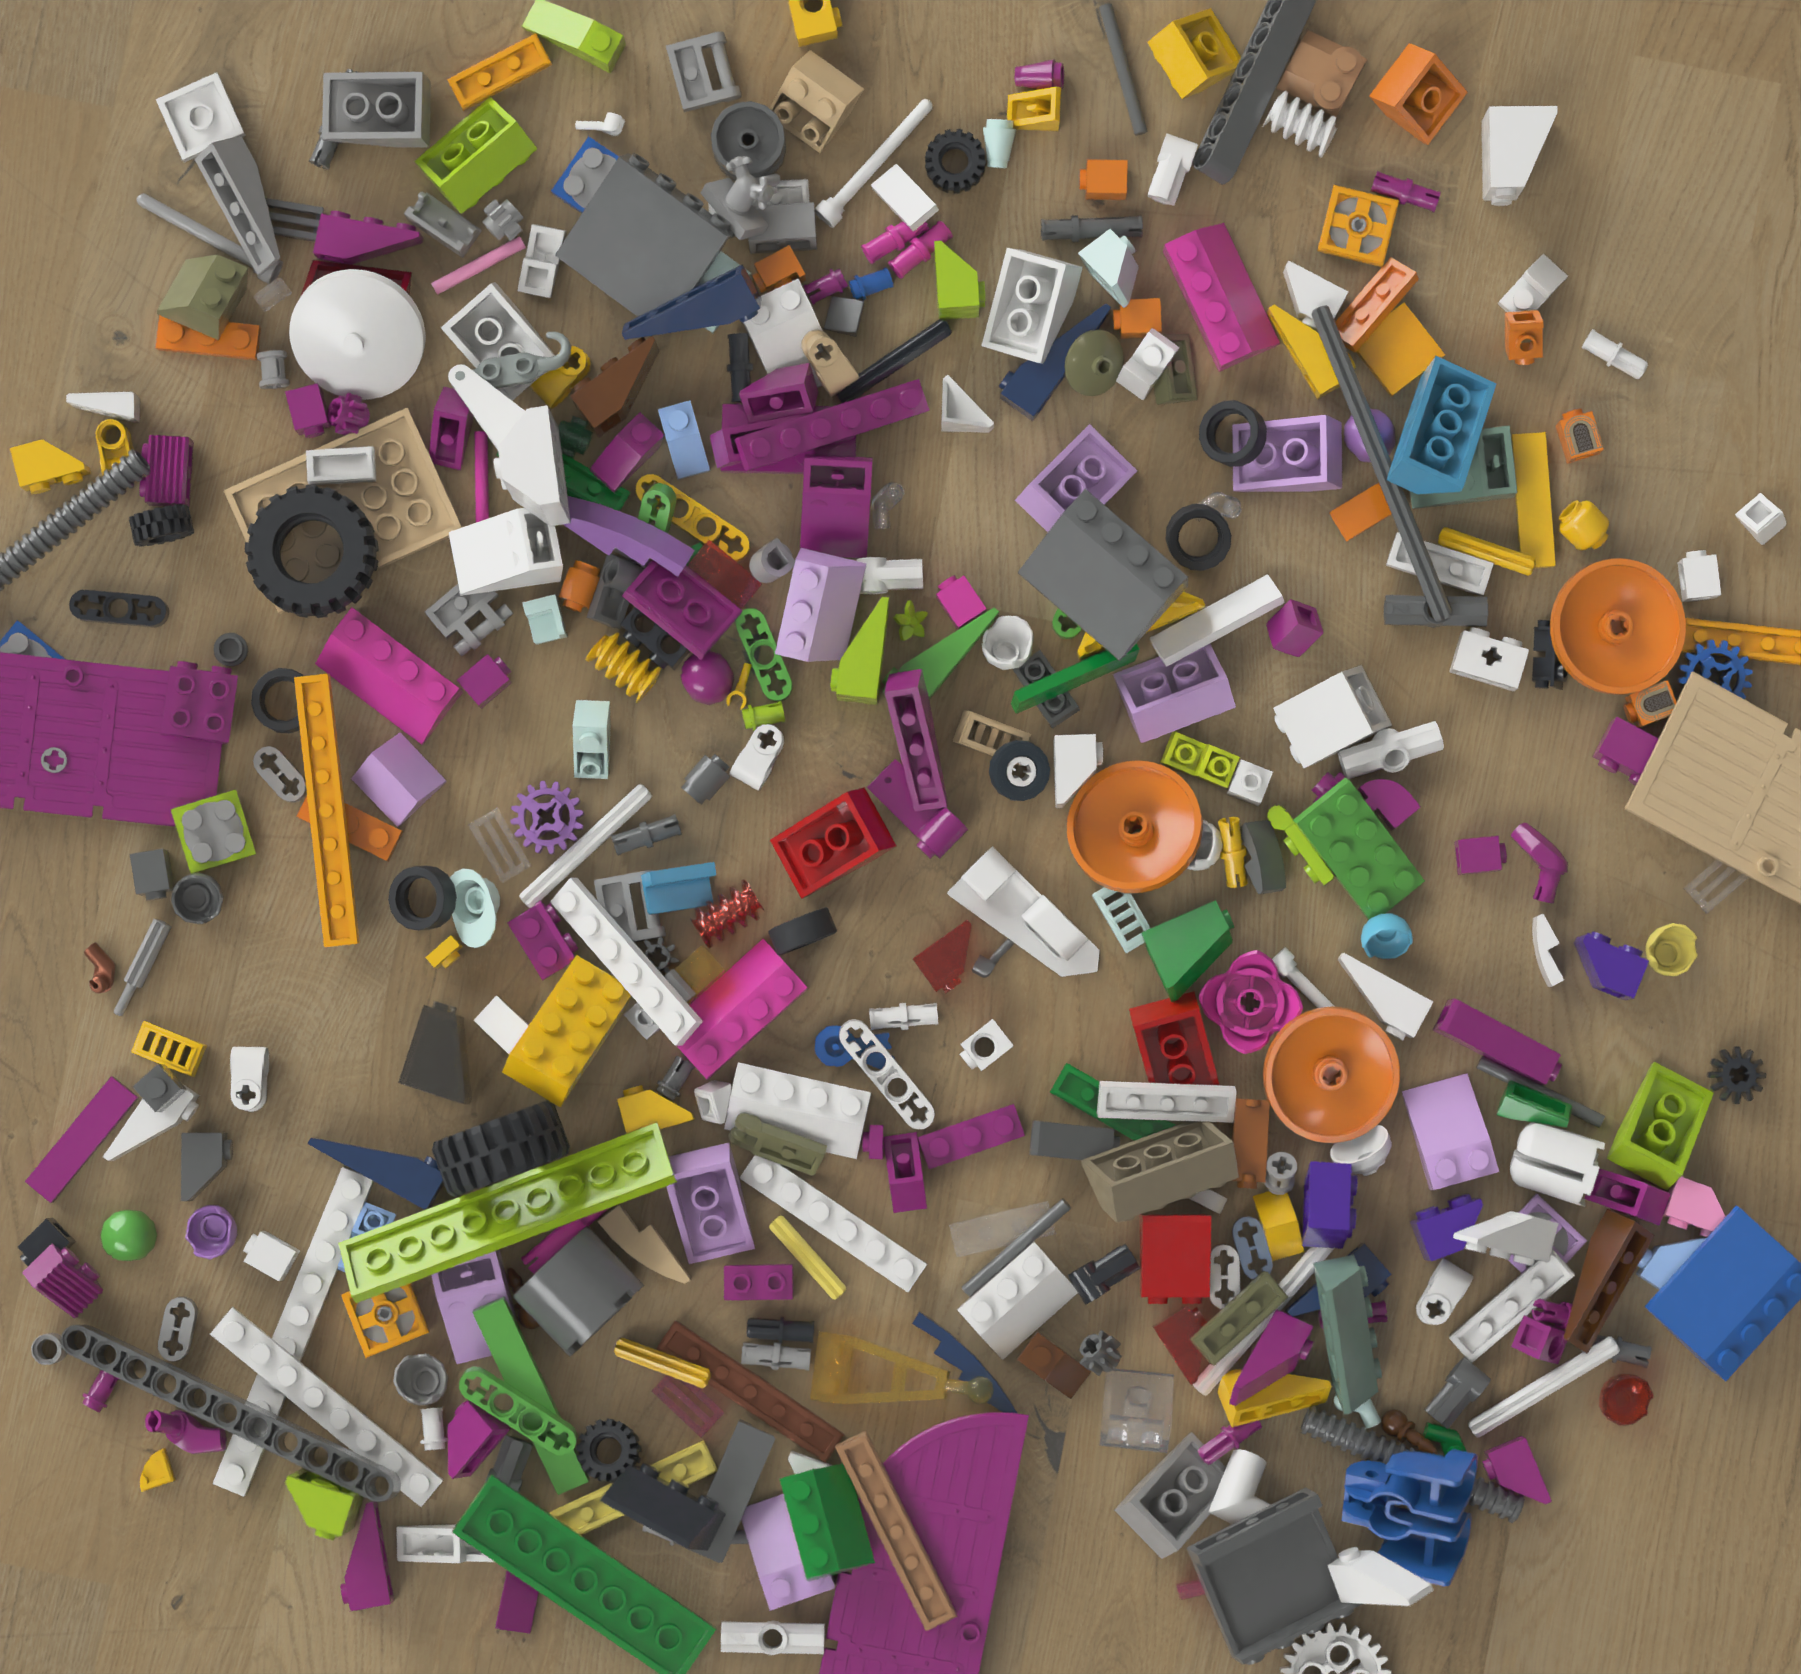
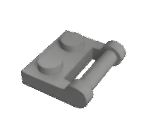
M723 31L666 46L684 112L721 102L733 101L742 97L740 87L736 86L724 46L727 41ZM702 49H712L722 89L712 90Z
M654 870L594 880L597 901L633 942L666 936L665 927L660 924L659 914L649 915L646 908L641 875ZM640 883L648 929H637L630 890L631 884Z

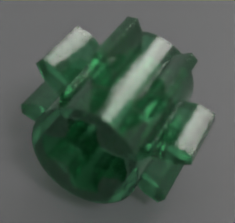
M572 416L570 422L561 420L558 428L562 454L574 459L576 453L583 456L586 454L594 432L587 430L588 421L576 416Z

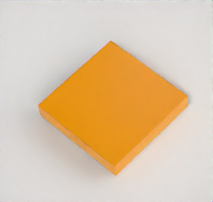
M1405 302L1390 312L1356 352L1391 397L1420 376L1435 356L1440 358L1445 356L1444 352Z

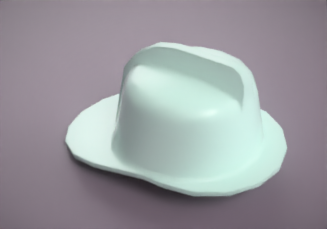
M461 869L455 871L450 879L454 883L457 895L456 907L452 914L457 933L461 941L469 947L478 948L484 946L491 939L496 927V913L500 906L498 889L494 883L486 878H482L474 870Z

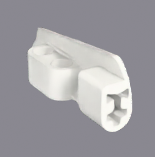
M993 846L948 891L947 894L1061 977L1098 971L1100 950L1046 896L1041 895Z

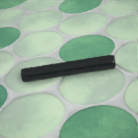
M944 318L939 319L858 374L859 379L837 393V398L841 403L856 399L951 335V327Z

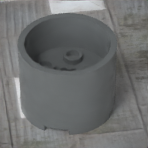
M586 1226L538 1270L513 1298L571 1357L632 1299V1296L644 1287V1284Z

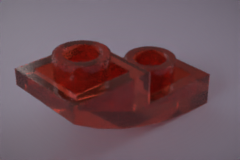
M709 539L688 564L691 570L741 610L762 585L753 575Z

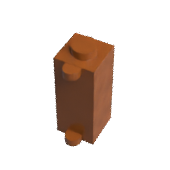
M1236 1099L1234 1121L1232 1123V1141L1234 1142L1239 1178L1232 1181H1237V1188L1257 1189V1182L1265 1183L1270 1112V1102L1268 1100Z

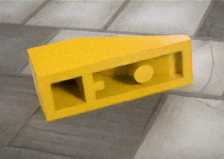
M1275 304L1269 307L1266 313L1317 400L1339 388V382L1319 333ZM1348 353L1349 358H1350V360H1351V363H1352V365H1353V368L1355 369V368H1356V365H1355V363H1354L1352 357H1351L1350 354Z
M1235 1369L1221 1377L1217 1393L1232 1428L1308 1408L1312 1405L1326 1403L1332 1386L1329 1380L1287 1374L1234 1406L1229 1401L1234 1384L1242 1372L1241 1369Z

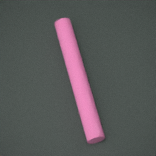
M519 236L431 284L438 295L526 247Z

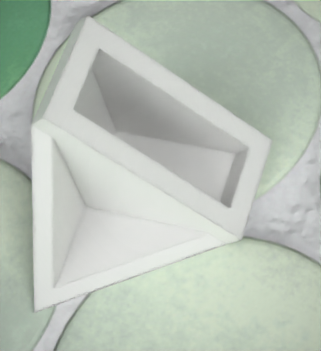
M949 375L943 378L942 431L989 433L994 428V422Z

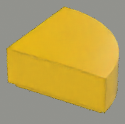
M165 1448L155 1452L144 1465L140 1477L141 1492L176 1480Z

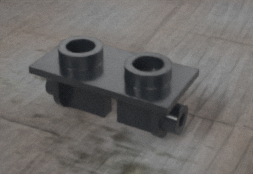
M1538 620V627H1534L1533 651H1545L1546 655L1545 657H1533L1532 681L1535 682V688L1548 689L1550 682L1551 687L1563 690V682L1567 681L1568 672L1564 669L1554 651L1550 634V621Z

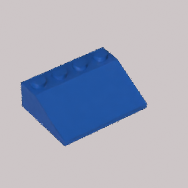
M1736 1205L1644 1307L1706 1368L1724 1381H1727L1801 1299V1263Z

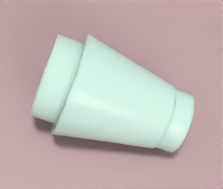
M987 119L986 127H983L986 157L988 160L987 167L1007 168L1016 129H1013L1014 121Z

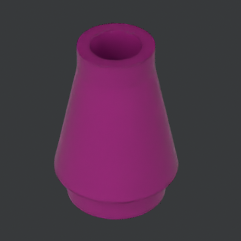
M1055 59L1026 66H1016L1015 86L1037 90L1060 87L1063 90V62H1055Z

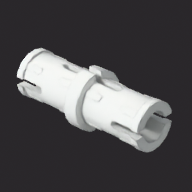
M899 1003V1007L869 1009L871 1030L901 1027V1030H908L909 1026L938 1025L937 1003L906 1006V1003Z

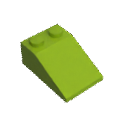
M881 597L840 659L839 668H832L830 688L831 691L836 692L837 700L878 705L889 614V597Z
M1653 1062L1617 1131L1607 1159L1668 1190L1684 1173L1714 1092Z

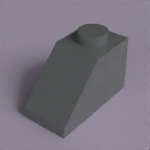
M181 1133V1201H193L227 1167V1160H232L233 1142L232 1140H227V1133Z

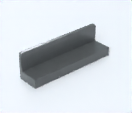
M739 1419L707 1493V1497L719 1503L717 1509L726 1513L708 1551H691L718 1563L724 1561L774 1444L775 1437L752 1427L751 1423Z

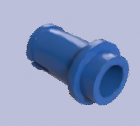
M887 267L862 277L855 275L854 280L849 281V287L854 299H861L862 301L866 300V296L894 287Z

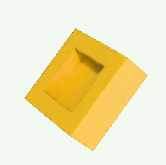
M450 935L425 958L434 968L438 969L443 965L446 969L459 959L461 955L458 951L463 946L454 936Z

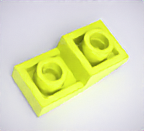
M1172 732L1160 763L1212 784L1228 788L1240 757L1178 732Z

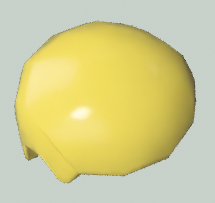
M1675 923L1657 928L1649 936L1646 943L1645 951L1650 967L1658 974L1674 977L1687 972L1698 956L1695 947L1697 939L1695 933L1686 925Z

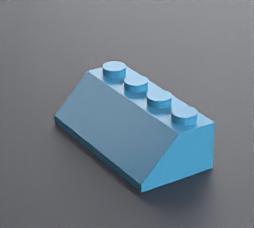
M1435 356L1420 377L1386 480L1415 494L1461 492L1497 383Z

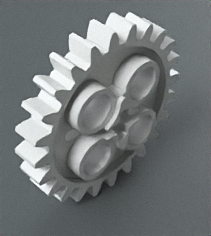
M1330 1621L1326 1623V1631L1324 1632L1318 1631L1311 1637L1306 1633L1301 1635L1304 1642L1301 1645L1297 1642L1292 1644L1296 1651L1295 1654L1284 1653L1283 1655L1290 1662V1666L1280 1667V1671L1284 1674H1302L1306 1667L1313 1665L1320 1669V1674H1329L1333 1670L1338 1674L1345 1670L1352 1661L1360 1659V1664L1343 1674H1391L1389 1669L1381 1668V1665L1388 1660L1387 1656L1375 1655L1381 1648L1380 1644L1376 1643L1368 1646L1371 1639L1369 1633L1359 1638L1358 1626L1355 1625L1350 1633L1346 1632V1624L1344 1622L1340 1623L1338 1630H1334ZM1337 1645H1343L1348 1650L1347 1658L1342 1662H1334L1330 1659L1331 1649Z

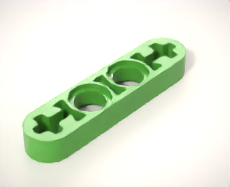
M471 1367L462 1374L459 1389L466 1399L552 1454L565 1456L574 1450L577 1442V1431L570 1423L484 1368ZM476 1376L482 1379L480 1385L488 1391L491 1384L496 1387L491 1392L488 1401L483 1399L486 1395V1391L477 1387L473 1391L468 1388L470 1382L467 1378L474 1380ZM501 1393L508 1394L512 1397L514 1405L509 1410H501L495 1405V1397ZM529 1412L538 1413L542 1418V1425L536 1429L528 1428L523 1421L524 1415ZM549 1421L553 1423L551 1427L552 1432L557 1435H561L562 1432L568 1434L567 1441L569 1444L563 1442L560 1446L555 1443L556 1436L549 1431L546 1438L541 1436L546 1430Z

